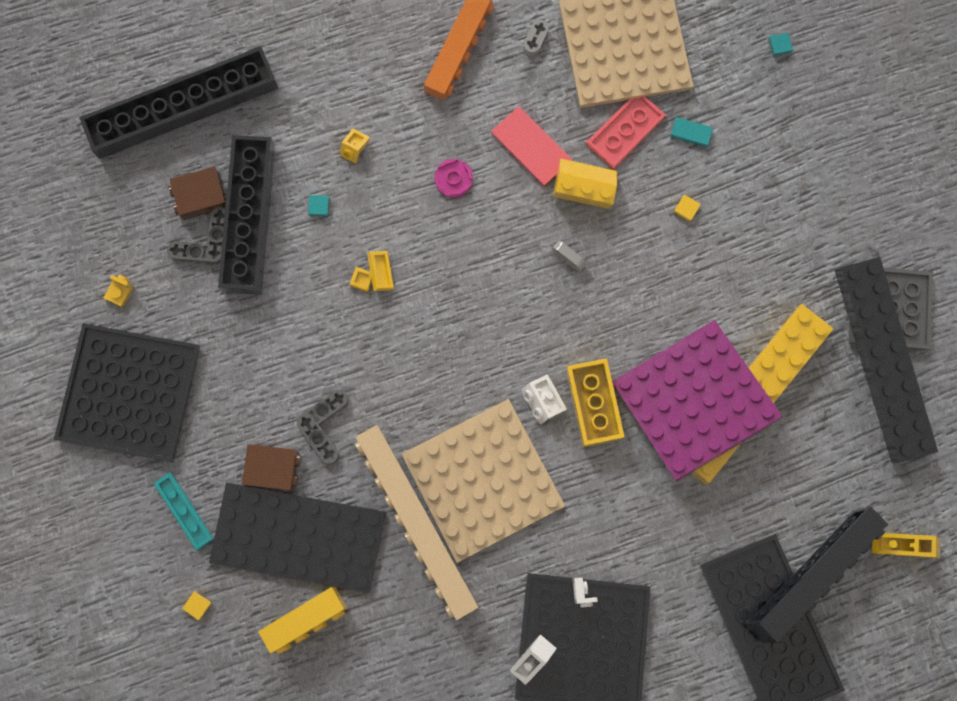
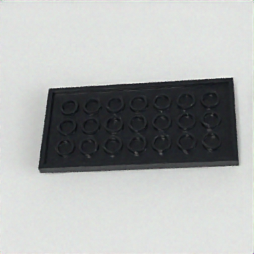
M226 483L209 563L370 593L386 512Z
M776 534L699 565L758 701H822L845 691L811 612H806L801 617L803 619L797 627H792L787 632L789 634L788 637L781 643H763L746 625L793 575Z

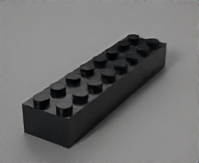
M232 135L218 288L222 293L262 295L275 144L271 137Z
M871 506L853 511L746 623L747 627L763 643H781L789 635L787 632L802 622L803 619L801 617L806 612H811L817 606L815 602L820 597H825L831 591L829 587L833 583H838L844 577L843 572L847 568H852L858 562L857 557L861 553L865 554L872 547L870 544L874 539L878 540L884 535V529L889 524Z

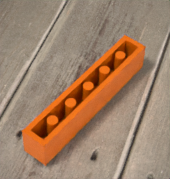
M493 0L465 1L424 83L425 93L443 101H446L447 96L452 95L455 88L453 84L456 79H460L463 72L461 68L464 63L467 64L471 56L470 50L478 42V33L480 30H484L487 23L485 19L494 10L495 4H493Z

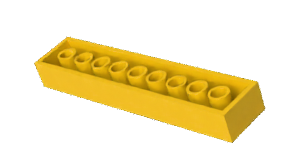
M800 304L748 367L773 403L833 330L830 325L803 304ZM740 444L691 474L705 485L710 483Z

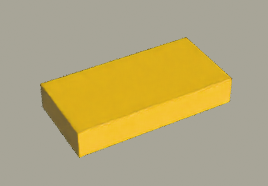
M388 251L367 253L373 291L393 290L394 285Z

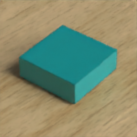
M789 33L769 37L773 56L792 53L793 48Z
M309 195L308 215L328 217L329 196Z

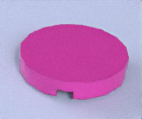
M450 159L438 166L434 180L440 193L446 197L456 198L466 194L472 187L473 175L468 164L458 159Z

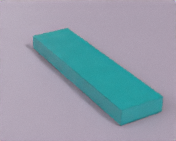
M169 472L153 483L196 551L214 541L211 532L172 472Z

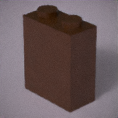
M215 166L170 179L171 186H168L171 197L175 198L176 204H173L174 211L183 221L209 214L218 207L225 209L226 197L220 174Z
M247 444L242 485L293 492L294 487L298 485L296 468L300 467L301 455H298L299 451L296 449Z

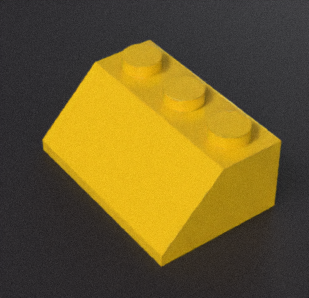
M560 159L552 197L609 209L614 203L617 188V171Z

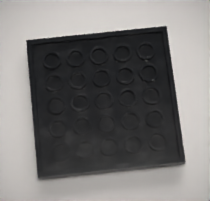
M83 323L54 440L174 463L200 345Z
M527 573L519 659L540 635L557 649L547 663L526 685L517 678L515 700L641 701L651 586L583 579V582H587L588 594H584L585 598L597 597L598 602H593L591 607H580V603L575 604L572 578Z

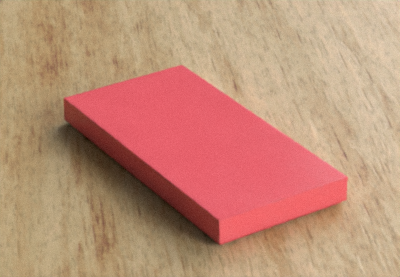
M645 96L639 99L631 98L585 145L614 170L665 119L666 114Z
M517 107L491 131V134L543 187L557 176L560 159L572 161L520 107Z

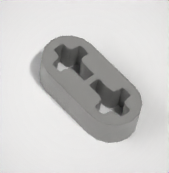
M535 21L527 34L523 48L524 52L529 56L537 55L542 48L548 34V24L545 21ZM543 27V31H540L539 35L537 36V29ZM533 40H535V47L529 49V45H531L533 43Z
M558 240L552 247L553 252L575 270L580 272L586 266V261L565 243Z

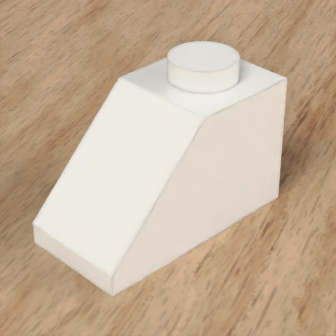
M540 635L511 668L510 672L526 685L547 663L557 648Z

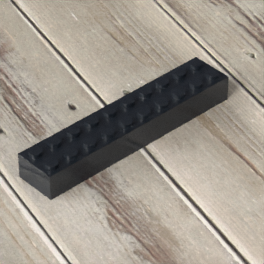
M260 46L79 118L92 152L98 159H101L279 88L264 51Z
M872 258L834 270L891 463H900L937 453L938 449L881 258Z

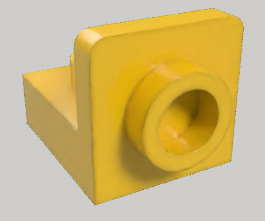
M352 129L341 142L340 156L353 163H357L359 154L369 143L370 137Z
M111 275L112 283L103 298L123 308L134 287L129 283L130 280L122 275H118V277Z

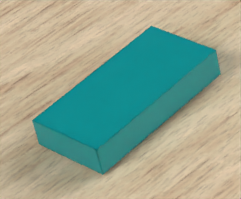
M676 117L670 137L707 147L713 127Z

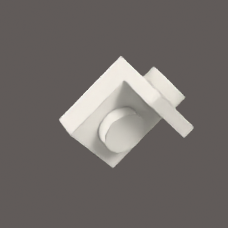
M583 577L572 578L575 604L580 603V607H591L593 602H598L597 597L585 598L584 594H588L587 582H583Z

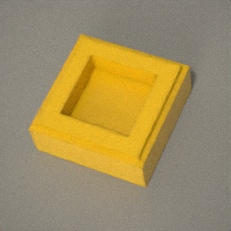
M683 195L674 213L690 222L701 204Z
M356 267L349 284L350 287L369 292L372 284L370 271Z
M194 591L182 609L197 620H201L212 602Z

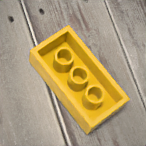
M607 358L567 366L566 374L582 447L585 448L622 440L624 432Z
M331 587L259 630L258 633L270 654L275 652L277 655L282 654L292 648L290 645L292 642L300 643L310 637L308 633L312 630L315 633L328 626L326 622L330 619L336 621L345 616L344 611L348 607L338 589Z

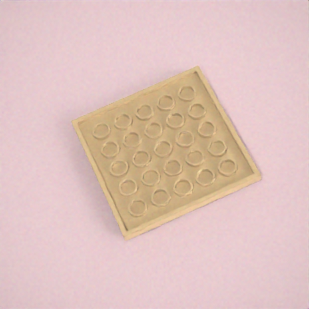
M674 0L559 1L580 108L693 89L694 86Z
M509 399L402 453L457 563L565 507Z

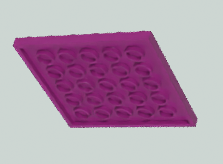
M715 320L612 381L617 392L676 482L782 419V415Z

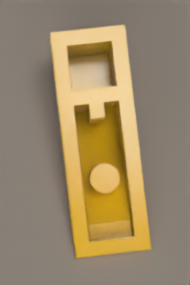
M884 533L878 540H873L872 553L940 559L941 538L928 535Z

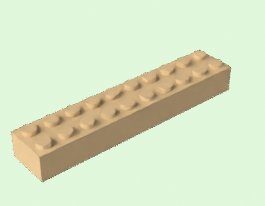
M378 425L356 436L358 442L355 445L362 456L366 455L368 460L365 461V464L372 474L376 473L377 478L374 479L381 491L385 490L387 496L384 498L391 509L395 508L397 514L394 516L401 527L405 526L407 532L404 534L409 544H415L417 551L414 553L419 562L426 564L427 569L424 571L430 581L434 580L438 587L435 588L438 597L440 600L444 598L448 604L445 609L449 617H455L458 620L479 608Z

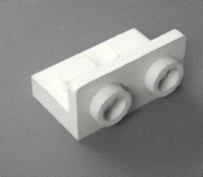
M548 375L530 382L521 389L525 401L528 402L539 424L567 410Z

